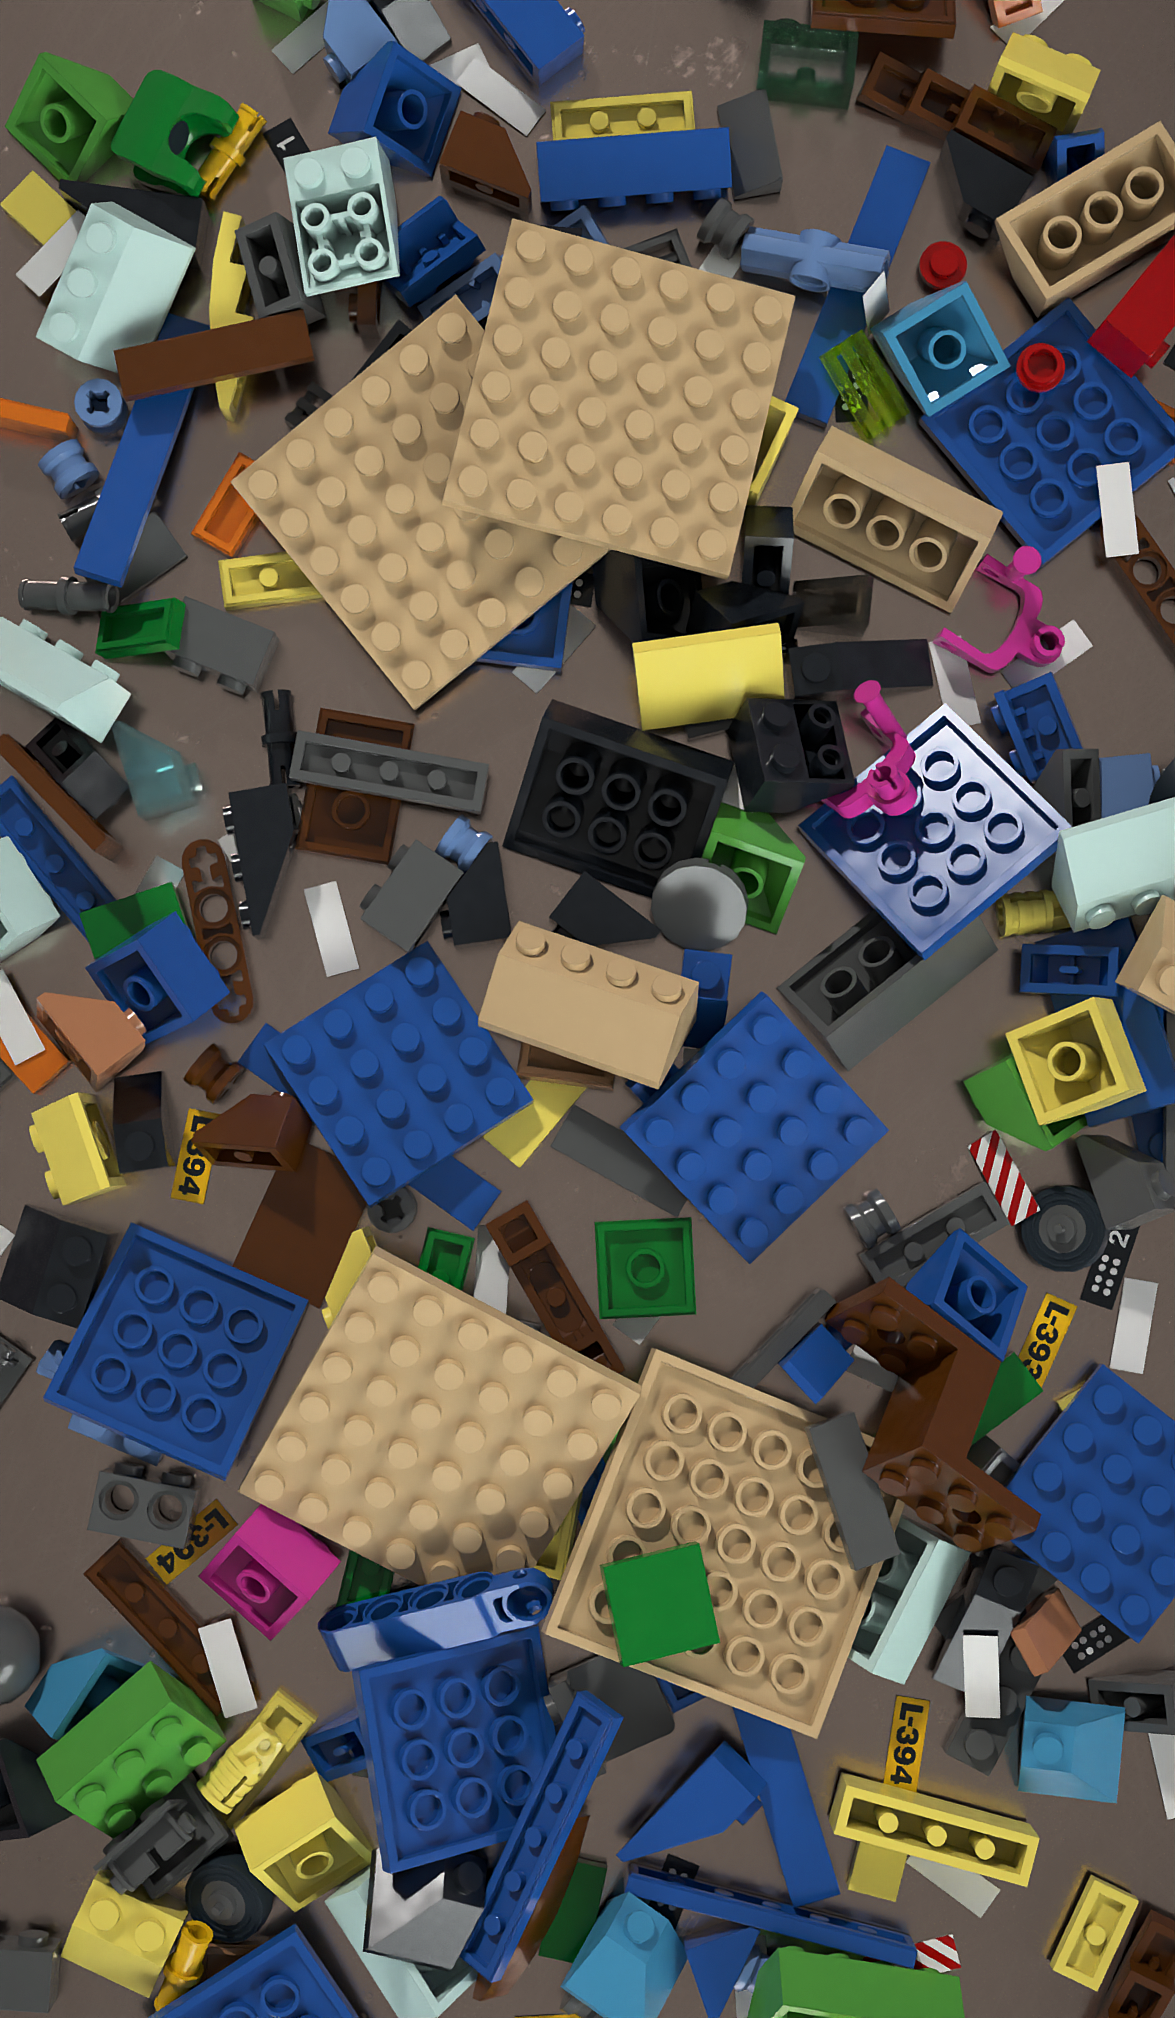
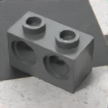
M115 1461L114 1469L105 1468L99 1471L87 1530L185 1549L190 1545L202 1486L190 1484L192 1476L171 1471H163L162 1478L142 1475L143 1466ZM116 1485L126 1486L132 1491L134 1503L129 1511H120L113 1506L111 1493ZM163 1495H173L181 1502L182 1514L177 1521H169L161 1516L158 1505Z

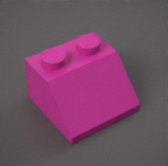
M260 1504L198 1577L271 1641L311 1599L341 1561L330 1552L325 1543L314 1538L299 1523Z

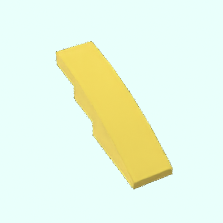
M223 211L213 258L209 303L210 329L255 320L254 317L245 315L251 288L245 267L239 264L241 253L235 235V230L245 226L242 216ZM247 376L215 382L219 407L225 420L235 422Z

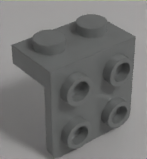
M598 1655L549 1677L548 1689L550 1694L543 1698L555 1725L564 1721L577 1691L585 1690L624 1717L596 1778L607 1773L606 1762L672 1733L675 1728L674 1718L655 1676L629 1666L623 1667L619 1662Z

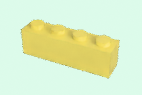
M843 1772L840 1774L829 1816V1822L835 1835L1025 1887L1028 1886L1040 1839L1029 1823Z

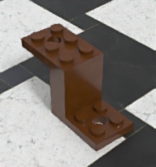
M887 1277L834 1304L830 1308L825 1322L840 1332L845 1340L857 1345L876 1359L885 1370L893 1372L898 1376L862 1472L878 1483L882 1491L900 1499L912 1508L920 1519L935 1525L950 1536L958 1547L973 1554L1035 1532L1041 1514L966 1458L1001 1361L891 1277Z

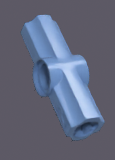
M750 226L748 232L744 235L740 266L742 271L788 279L796 287L811 292H826L830 290V287L866 293L883 271H885L887 283L891 256L889 250L844 243L834 234L818 229H805L801 231L800 235Z

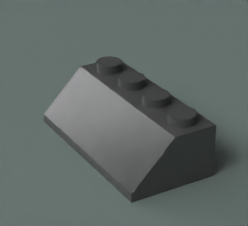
M874 909L779 985L777 989L823 1047L849 1071L996 953L998 948L980 916H978L924 961Z

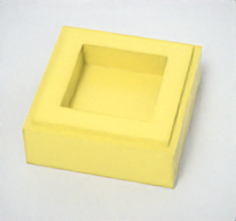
M857 1841L847 1881L848 1890L896 1902L908 1854Z

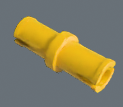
M244 103L240 104L236 112L240 118L232 134L227 137L213 138L209 144L212 150L198 170L201 178L207 181L201 195L215 202L216 196L234 169L243 166L246 161L244 154L261 128L267 123L263 116L259 115L257 117L258 112Z
M192 1920L186 1922L185 1926L183 1925L175 1952L168 1955L163 1967L165 1978L158 1996L154 2000L156 2011L184 1995L199 1983L204 1972L202 1961L213 1938V1931L206 1923Z

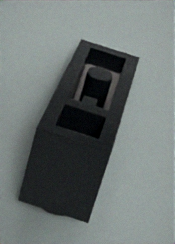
M60 179L59 190L64 200L76 211L79 210L85 217L91 203L114 202L195 247L196 250L188 268L201 270L209 213L203 198Z
M927 639L850 641L788 648L784 658L790 699L831 701L854 698L856 688L868 680L879 682L881 685L880 694L932 688L934 686Z
M999 1545L980 1551L931 1677L933 1680L965 1692L963 1635L998 1636V1657L1000 1656L1010 1637V1632L1014 1629L1023 1611L1040 1567L1031 1558Z

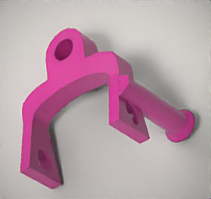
M1022 546L1014 553L1013 561L1007 566L986 554L975 568L976 571L1016 591L1020 596V609L1011 632L996 651L990 654L982 653L945 627L937 633L932 643L989 673L1000 671L1015 656L1034 667H1045L1053 663L1061 654L1065 644V637L1057 627L1046 625L1037 620L1043 602L1042 591L1039 587L1023 578L1025 575L1035 573L1040 568L1042 561L1039 551L1031 546ZM1040 639L1047 643L1048 650L1042 647Z
M868 680L860 684L854 692V699L858 703H863L866 707L860 715L874 737L889 745L891 749L882 762L875 765L876 769H871L867 778L846 792L821 800V802L847 819L862 814L872 805H875L885 814L898 816L910 810L917 799V791L905 775L913 765L916 754L906 740L907 735L881 696V685L875 680Z

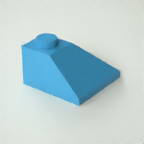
M961 281L916 300L870 328L892 371L926 417L932 416L1011 366L967 281Z
M103 1648L51 1664L25 1704V1708L51 1738L59 1740L146 1664Z
M1026 1696L1018 1791L1117 1804L1125 1707Z
M626 1892L607 1900L560 1987L603 2018H657L688 1958L685 1947L670 1921L632 1893Z

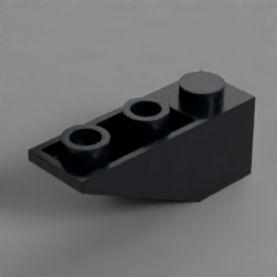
M287 783L229 792L230 806L223 807L227 834H235L238 853L231 854L234 879L236 883H244L246 895L245 901H239L242 926L244 930L251 929L252 936L258 940L266 938L296 846L298 828L292 793Z

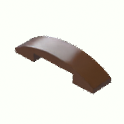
M526 1200L485 1224L551 1338L618 1374L625 1371L626 1369L529 1202Z

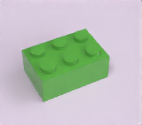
M149 1661L37 1758L36 1761L55 1802L114 1839L132 1826L149 1806L166 1796L179 1782L205 1762L227 1740L210 1708L197 1694L152 1661Z

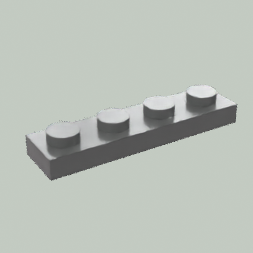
M298 730L289 778L292 781L481 814L489 764Z

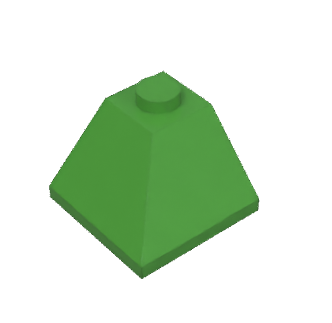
M43 52L38 55L5 128L59 181L62 179L86 182L115 154L111 149V141L133 98L109 74L51 53Z
M721 802L702 858L709 859L708 863H713L720 867L721 864L727 866L744 883L749 899L745 923L777 934L806 857L769 813L744 812L743 809Z
M1013 1054L963 1081L970 1093L972 1103L979 1110L986 1125L1043 1151L1054 1148L1088 1125L1085 1114L1039 1126Z

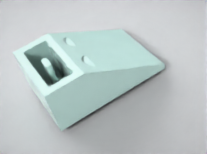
M377 137L283 158L306 297L400 276L397 204L390 161Z

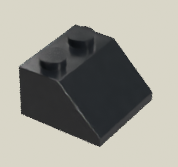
M25 1204L1 1277L0 1300L32 1315L78 1329L107 1271L119 1233Z

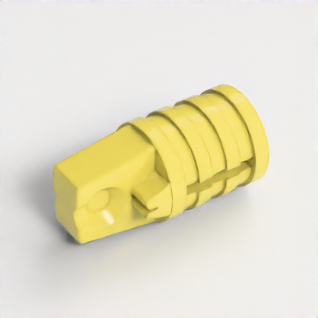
M1044 889L1037 892L1005 893L996 901L997 924L1002 937L1018 936L1026 933H1050L1054 930L1071 927L1054 891Z
M258 1722L231 1745L225 1754L216 1761V1764L206 1772V1775L196 1783L201 1794L219 1811L229 1814L234 1809V1806L244 1798V1795L253 1788V1785L263 1777L284 1747L280 1736L267 1725Z

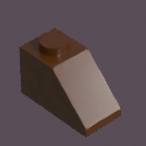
M460 111L439 161L441 180L529 215L532 208L531 188L506 129L500 126L498 120L488 114L475 112L474 115Z
M274 1092L271 1095L250 1094L193 1134L191 1142L212 1165L296 1172L313 1121L299 1105V1101L292 1095L283 1092Z

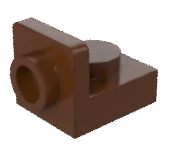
M381 280L335 290L336 292H357L349 294L350 323H356L361 339H380Z

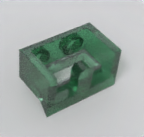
M782 18L776 21L764 20L756 90L766 89L768 101L848 110L855 78L859 32L811 28L809 24H800L796 20Z

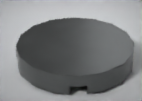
M692 858L678 861L662 873L653 891L651 911L656 926L662 930L661 932L668 940L686 949L706 951L721 948L734 940L745 925L749 899L744 883L732 869L723 864L720 867L716 864L708 863L709 859Z

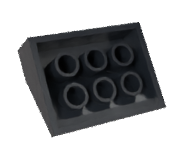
M552 699L542 716L502 847L581 874L585 871L595 879L652 898L654 888L666 869L678 861L702 857L734 761Z

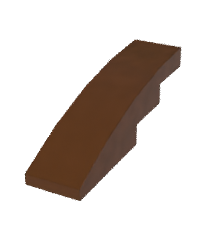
M881 51L875 56L856 100L904 124L945 141L949 131L952 129L1017 168L1034 174L1039 171L1058 129L976 84L968 90L929 68L920 73Z
M579 1812L502 1979L491 1983L478 1973L473 1999L484 2001L507 1995L535 1956L559 1911L574 1873L590 1815Z
M1150 1910L1095 2018H1161L1175 1994L1174 1920Z

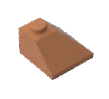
M47 992L36 998L37 1018L95 1092L102 1089L144 1050L145 1039L142 1035L147 1031L141 1020L130 1008L123 1012L114 1001Z

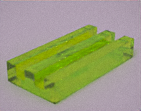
M862 329L819 356L867 440L875 437L882 430L911 413ZM840 354L854 375L855 382L862 394L867 397L879 420L877 422L873 420L839 362L837 356ZM859 358L861 359L862 363L864 364L866 370L868 371L869 375L871 376V378H872L873 382L875 383L876 387L878 388L880 394L878 393L877 389L875 388L873 382L871 381L870 377L868 376V374H867L866 370L864 369L863 365L861 364ZM883 399L885 400L886 404L888 405L890 411L888 410L887 406L885 405Z

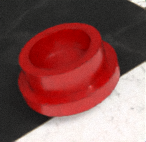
M939 241L929 245L922 253L919 261L921 278L928 286L937 290H942L961 282L967 270V259L962 249L956 244L947 241Z
M1036 343L1028 346L1022 351L1016 364V374L1020 383L1028 390L1039 393L1055 388L1062 380L1065 372V361L1062 354L1057 348L1046 343Z

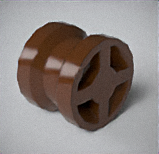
M213 1043L193 1063L183 1081L191 1087H200L205 1092L206 1099L214 1105L221 1100L238 1080L244 1067L237 1061L229 1062L222 1056V1049Z

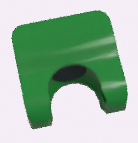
M152 70L144 77L111 141V149L120 159L134 164V176L142 184L176 195L199 197L207 181L201 178L198 170L185 160L188 148L201 136L212 134L227 137L231 135L240 117L231 105L220 96L193 86L165 71Z

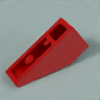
M1175 234L1087 341L1130 378L1134 376L1143 364L1152 369L1170 348V345L1164 339L1175 326Z

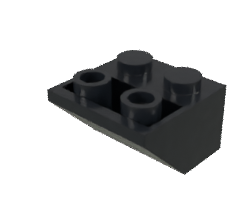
M747 698L729 726L728 734L744 812L790 813L850 790L855 785L837 701Z

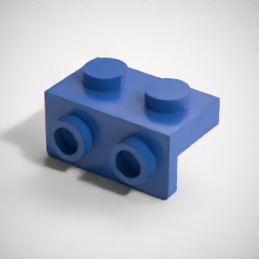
M438 196L398 226L400 276L384 279L383 281L392 293L407 306L411 307L417 302L430 298L435 293L437 287L452 275L467 270L473 264L475 258L486 251L478 235L457 219L447 200L442 196Z
M1053 672L1044 674L1010 690H1001L994 693L998 705L991 707L993 717L1002 734L1009 731L1016 748L1009 752L1013 766L1021 777L1027 776L1030 783H1036L1056 749H1084Z

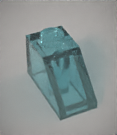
M120 720L113 723L111 728L135 808L140 818L144 821H149L201 805L197 792L204 790V785L196 762L188 764L187 759L177 750Z

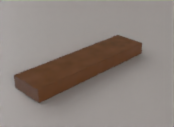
M303 309L113 350L122 393L126 402L315 361Z
M120 1538L83 1575L214 1714L218 1716L222 1712V1707L198 1628L204 1627L203 1623L135 1551ZM247 1671L251 1684L254 1681V1677Z

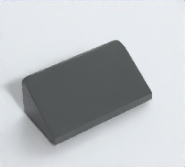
M766 89L756 90L718 105L717 111L720 127H729L734 200L780 192L783 176Z
M156 511L148 515L122 588L118 587V605L188 557ZM84 577L87 580V582H100L97 580Z

